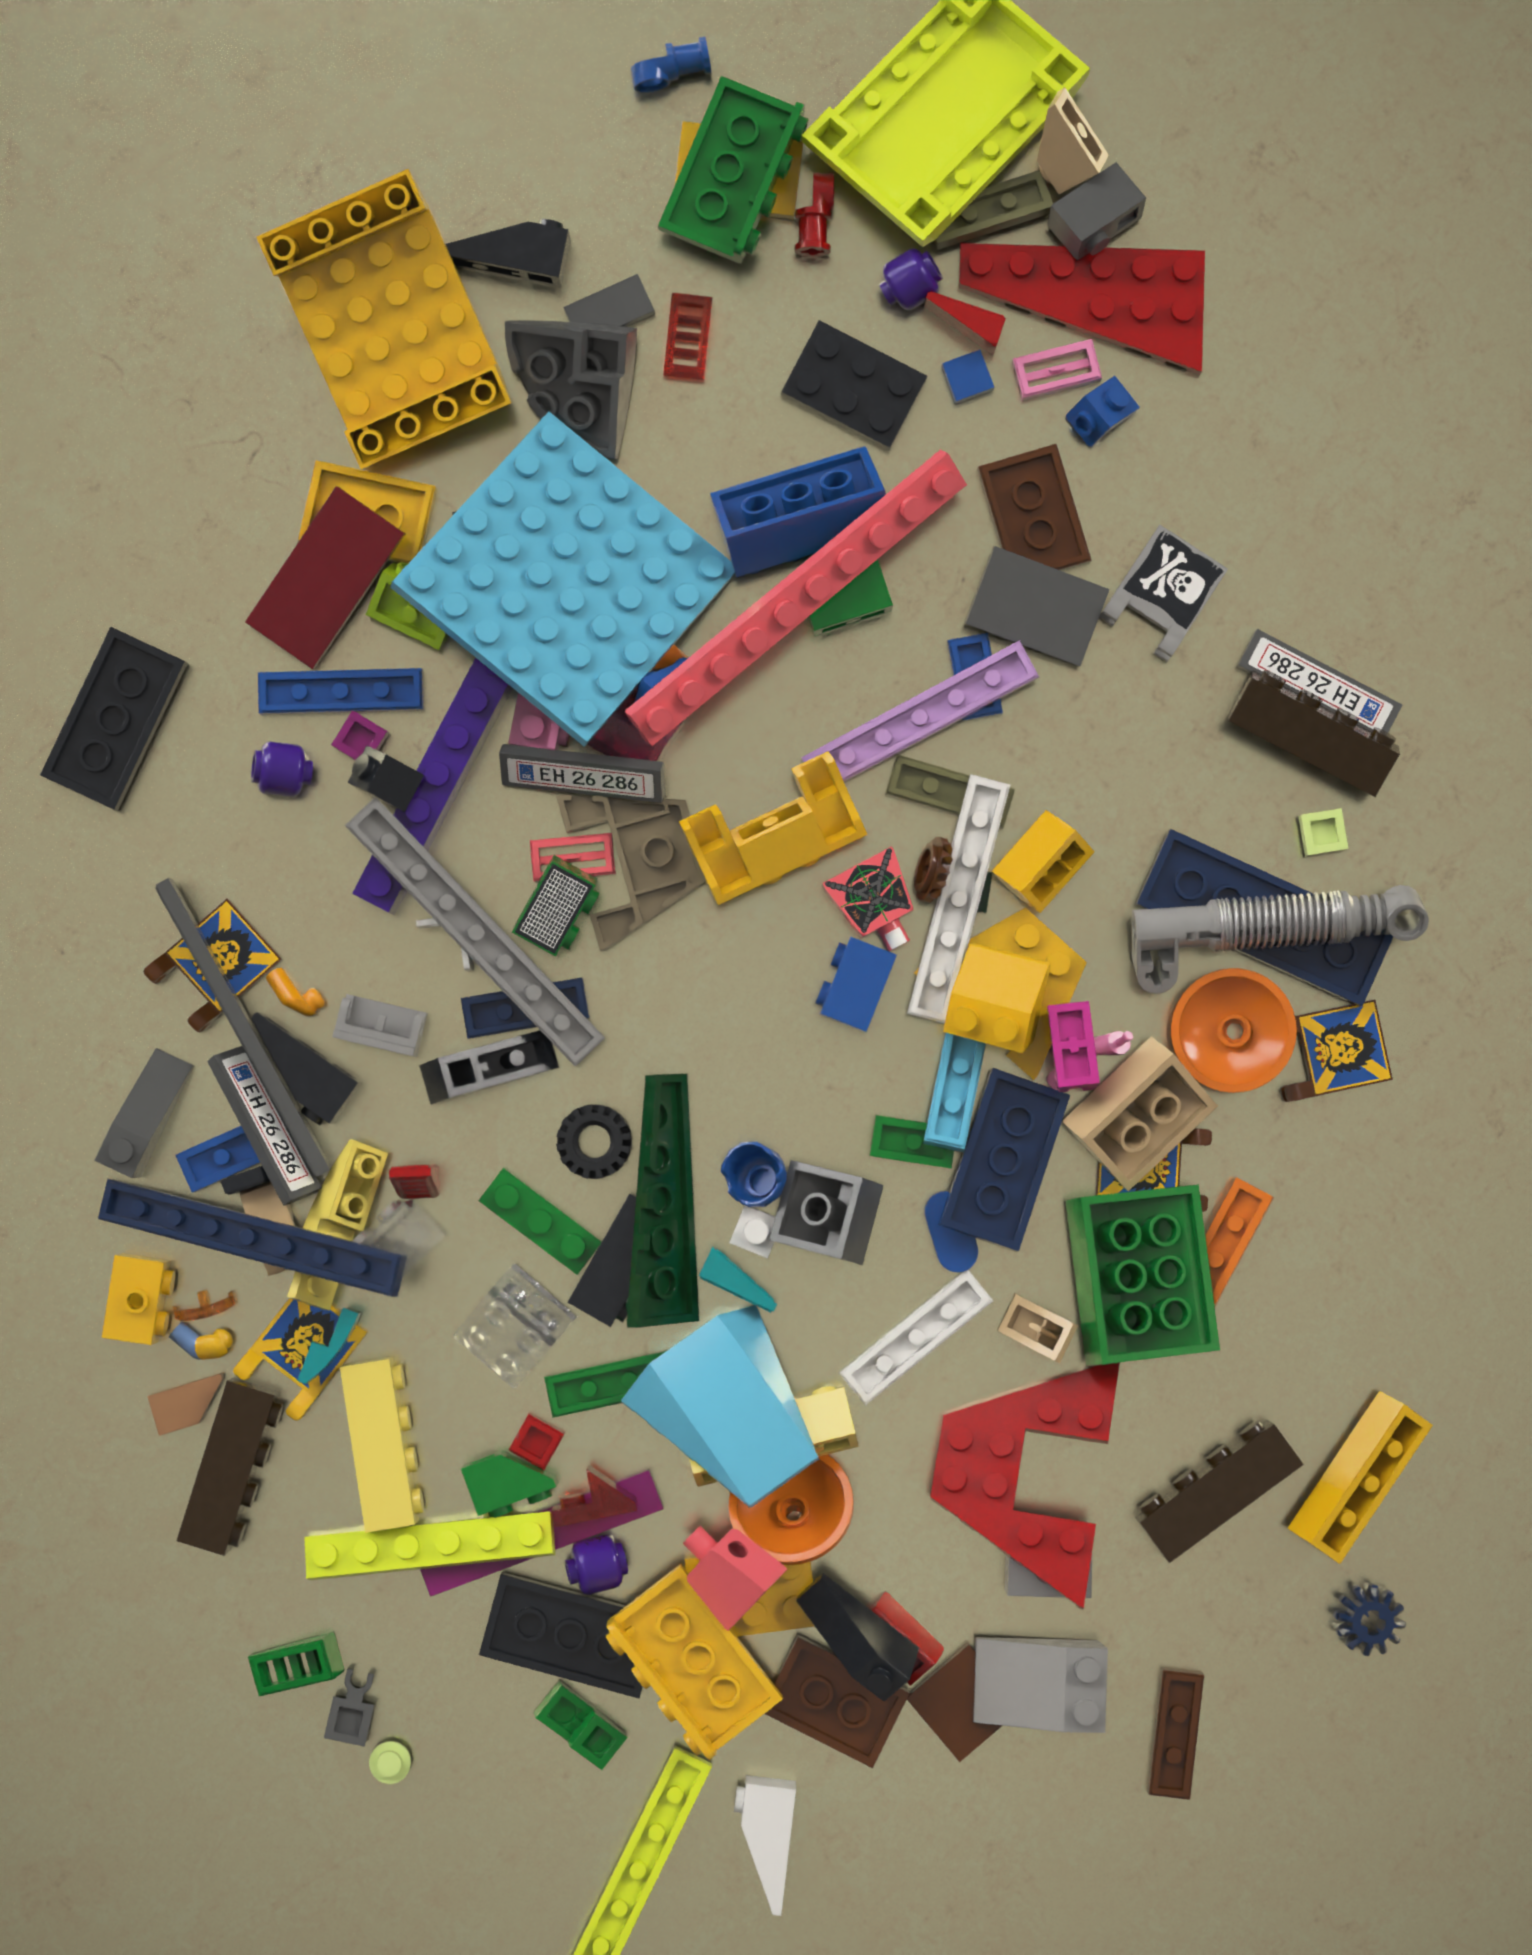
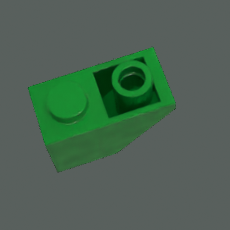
M504 1450L464 1464L461 1468L477 1515L480 1516L488 1513L490 1518H496L513 1511L512 1503L527 1498L529 1504H534L553 1496L551 1489L557 1487L559 1483L556 1474L542 1470L532 1463Z

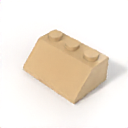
M1151 1036L1062 1122L1095 1159L1129 1191L1218 1106L1179 1059Z

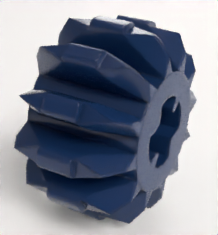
M1370 1583L1365 1596L1361 1587L1355 1585L1352 1587L1354 1600L1351 1601L1344 1595L1339 1598V1601L1347 1609L1346 1611H1334L1333 1617L1344 1622L1335 1629L1336 1634L1340 1637L1348 1636L1345 1645L1350 1650L1360 1645L1361 1653L1364 1656L1371 1654L1373 1644L1378 1652L1385 1654L1387 1652L1384 1642L1386 1639H1389L1394 1644L1400 1642V1638L1393 1633V1629H1403L1406 1627L1404 1620L1395 1618V1616L1404 1611V1607L1399 1602L1391 1603L1394 1593L1388 1589L1379 1595L1378 1586ZM1368 1611H1371L1378 1617L1375 1625L1370 1622L1371 1628H1368L1361 1622L1364 1614L1369 1617Z

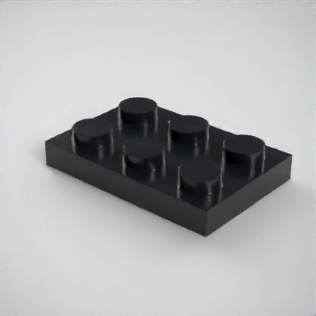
M818 320L781 391V395L890 451L928 376Z

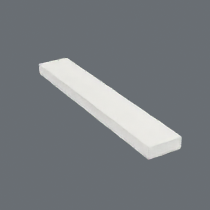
M972 774L969 776L952 841L953 851L951 856L953 861L949 869L950 874L947 876L946 886L942 888L941 894L936 901L907 1014L945 1024L951 992L967 952L1010 784Z

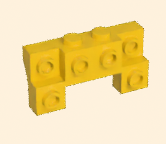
M828 751L791 768L802 794L801 797L734 829H728L724 817L716 804L679 821L691 851L718 905L762 884L775 883L784 874L798 867L811 866L819 861L820 857L867 835L837 764Z

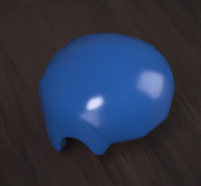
M742 1142L729 1150L721 1165V1173L726 1179L728 1193L742 1205L751 1208L766 1207L779 1198L787 1180L785 1164L780 1155L759 1142Z

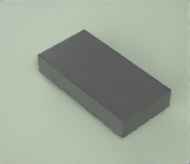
M638 274L563 307L569 322L623 327L632 325L655 314V310Z

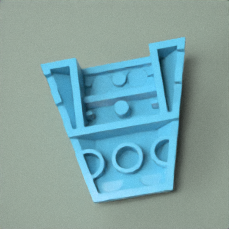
M756 1305L717 1315L649 1363L621 1400L626 1407L647 1421L648 1425L659 1434L664 1435L682 1453L698 1463L710 1476L749 1508H752L819 1459Z

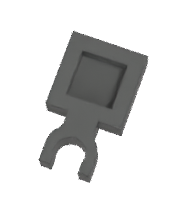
M347 1669L344 1682L347 1688L346 1699L333 1696L324 1738L365 1747L374 1705L363 1703V1698L372 1686L374 1674L368 1673L366 1684L361 1688H355L351 1683L353 1670Z

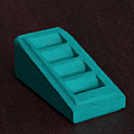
M712 1247L699 1273L700 1279L770 1313L771 1311L774 1312L777 1306L774 1298L718 1248Z

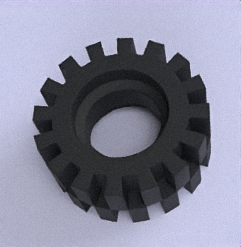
M585 1105L573 1110L561 1122V1127L556 1136L557 1151L560 1154L562 1163L572 1173L587 1179L604 1178L618 1171L628 1159L632 1146L631 1131L624 1118L614 1109L603 1105ZM591 1125L603 1127L610 1136V1147L599 1158H590L584 1155L578 1145L581 1131Z

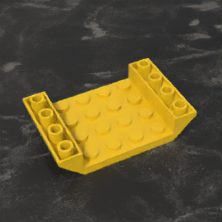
M409 169L256 237L273 276H278L343 418L347 427L344 433L360 469L373 465L512 403L498 362L433 214Z

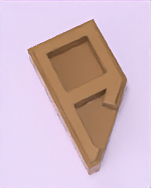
M223 1372L147 1396L159 1436L201 1423L219 1386H221L224 1380Z

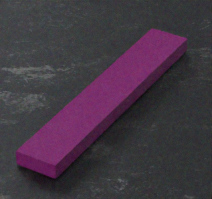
M650 1469L533 1513L550 1511L553 1514L556 1550L663 1510L664 1506ZM532 1558L420 1570L431 1597Z

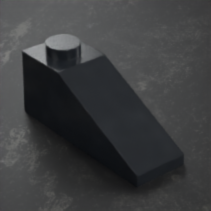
M540 219L539 223L528 221L447 243L446 246L455 267L562 287L571 238L569 229L563 228L562 223L550 219Z
M255 1012L251 1019L295 1100L304 1106L300 1112L320 1126L324 1120L329 1124H335L363 1083L265 1014Z
M540 1030L439 1057L419 1065L431 1105L559 1068L552 1042Z
M633 1193L628 1195L567 1302L609 1327L613 1325L615 1319L623 1323L627 1317L626 1301L629 1297L636 1195Z
M822 1573L798 1595L797 1603L851 1677L879 1699L885 1702L910 1680L919 1647L827 1575Z

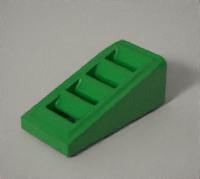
M333 1632L248 1656L259 1697L334 1680L344 1672L343 1661ZM305 1652L310 1670L308 1673L305 1672L300 1653ZM287 1656L293 1673V1677L290 1678L284 1661V1657ZM267 1661H273L278 1679L276 1682H272Z

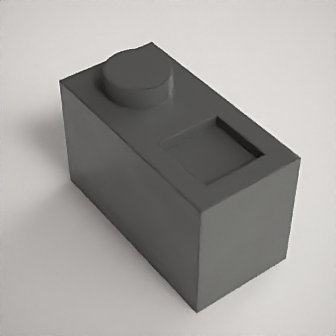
M1115 162L1052 204L1047 226L1078 261L1089 253L1096 255L1108 245L1111 238L1141 219L1146 197L1118 163Z

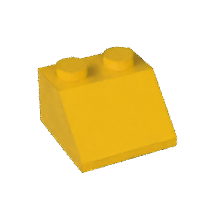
M970 943L951 992L943 1032L1023 1053L1035 1038L1051 963Z

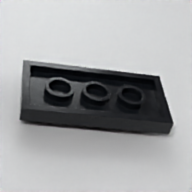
M110 627L40 775L118 811L188 663Z
M505 1572L501 1573L480 1648V1656L640 1699L643 1688L631 1670L635 1666L626 1653L621 1656L618 1655L606 1639V1635L610 1633L607 1629L608 1619L626 1605Z

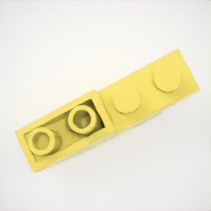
M349 1140L326 1176L303 1228L350 1241L353 1240L355 1231L363 1232L388 1153L356 1140ZM295 1271L287 1297L322 1310H330L338 1282Z

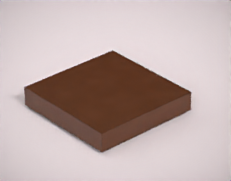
M966 1643L910 1691L907 1701L959 1762L1002 1727V1725L973 1722L976 1652L969 1643Z

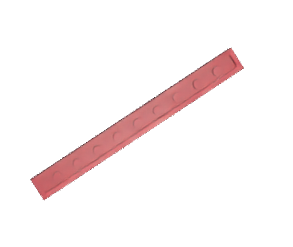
M942 450L935 453L624 712L644 740L651 746L655 745L962 490L967 484L949 454Z

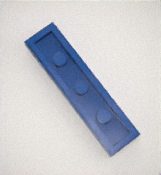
M423 669L258 672L259 714L351 713L352 710L355 712L424 711Z

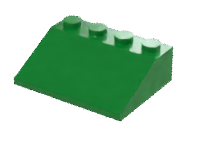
M1199 1184L1086 1196L1065 1201L1086 1366L1220 1351Z

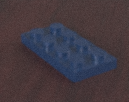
M991 1068L966 1141L965 1150L960 1158L938 1225L1018 1252L1070 1095L996 1068Z

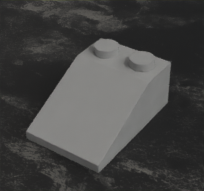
M975 1638L973 1722L1058 1732L1105 1733L1108 1648L1099 1640Z

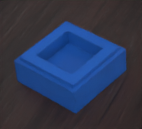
M981 349L942 363L941 367L955 404L991 392L995 388Z

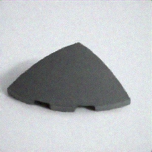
M505 321V341L513 373L520 375L522 383L528 392L526 400L534 412L542 419L549 411L601 455L612 459L618 458L633 381L637 328L563 321Z

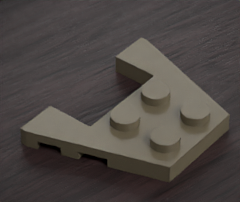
M566 794L556 796L567 833L604 822L609 823L631 903L590 914L600 951L608 949L706 882L679 824V821L690 816L686 800L663 799L662 803L604 796H572Z

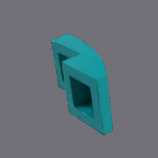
M342 1308L329 1345L312 1341L297 1381L304 1384L310 1383L334 1361L348 1342L361 1313Z

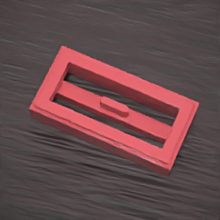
M612 833L530 840L533 882H539L544 873L541 872L540 865H548L553 855L540 856L539 849L604 843L605 850L555 856L568 863L606 859V866L580 869L593 877L616 875Z

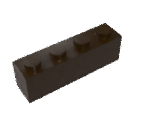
M1253 670L1229 713L1228 721L1376 797L1400 755L1399 746L1394 744L1396 738L1380 728L1374 727L1371 732L1358 725L1359 719L1346 710L1337 708L1336 712H1333L1321 706L1323 700L1307 690L1301 689L1299 693H1296L1285 687L1286 681L1273 672L1264 670L1260 674Z
M234 1377L227 1380L176 1541L223 1556L231 1551L232 1546L239 1547L246 1527L245 1523L240 1522L245 1506L251 1508L258 1490V1483H254L253 1478L257 1466L264 1467L270 1452L271 1444L265 1442L269 1427L276 1428L282 1414L283 1404L278 1403L279 1391Z
M1260 1420L1251 1423L1240 1432L1239 1435L1242 1438L1230 1448L1226 1444L1217 1448L1207 1456L1208 1464L1196 1473L1193 1469L1186 1471L1174 1480L1172 1484L1175 1488L1163 1497L1158 1493L1150 1497L1139 1507L1142 1513L1135 1517L1169 1563L1304 1465L1274 1423L1269 1420L1263 1424Z

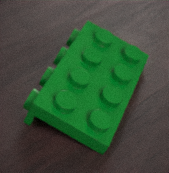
M721 76L662 214L658 230L739 264H742L746 253L753 255L761 237V231L756 230L762 215L765 217L770 216L777 198V194L772 192L778 178L784 180L790 169L793 156L789 155L788 152L793 141L801 142V135L806 131L809 119L804 117L805 104L796 102L794 106Z

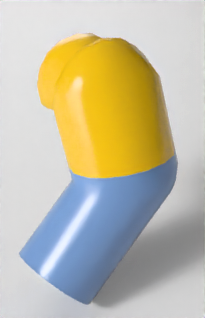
M183 1321L169 1336L172 1341L197 1360L221 1358L228 1353V1348L233 1344L232 1335L225 1329L218 1328L213 1335L199 1336Z

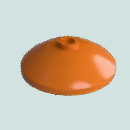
M1239 968L1217 970L1204 975L1191 984L1180 997L1171 1023L1172 1044L1179 1061L1199 1083L1214 1090L1229 1093L1251 1091L1264 1086L1277 1077L1289 1062L1297 1037L1295 1014L1290 1001L1283 991L1267 977L1251 970ZM1239 1024L1242 1026L1243 1034L1239 1039H1231L1228 1036L1227 1030L1230 1025Z
M829 1455L819 1456L816 1462L752 1508H749L730 1492L729 1516L733 1529H738L783 1565L808 1563L830 1552L842 1540L850 1526L854 1511V1499L851 1484L846 1473ZM793 1511L801 1513L800 1518L797 1520H789L787 1517Z

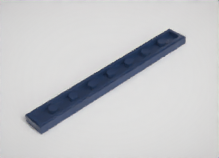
M107 1179L98 1219L391 1297H398L408 1255L115 1179Z

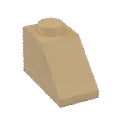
M1065 87L1057 92L1048 108L1037 157L1042 177L1046 182L1053 185L1058 194H1061L1099 174L1109 156Z

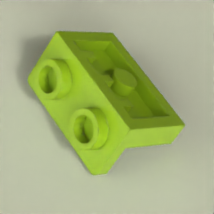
M393 562L382 571L365 615L440 650L444 646L448 634L391 588L392 581L409 564Z

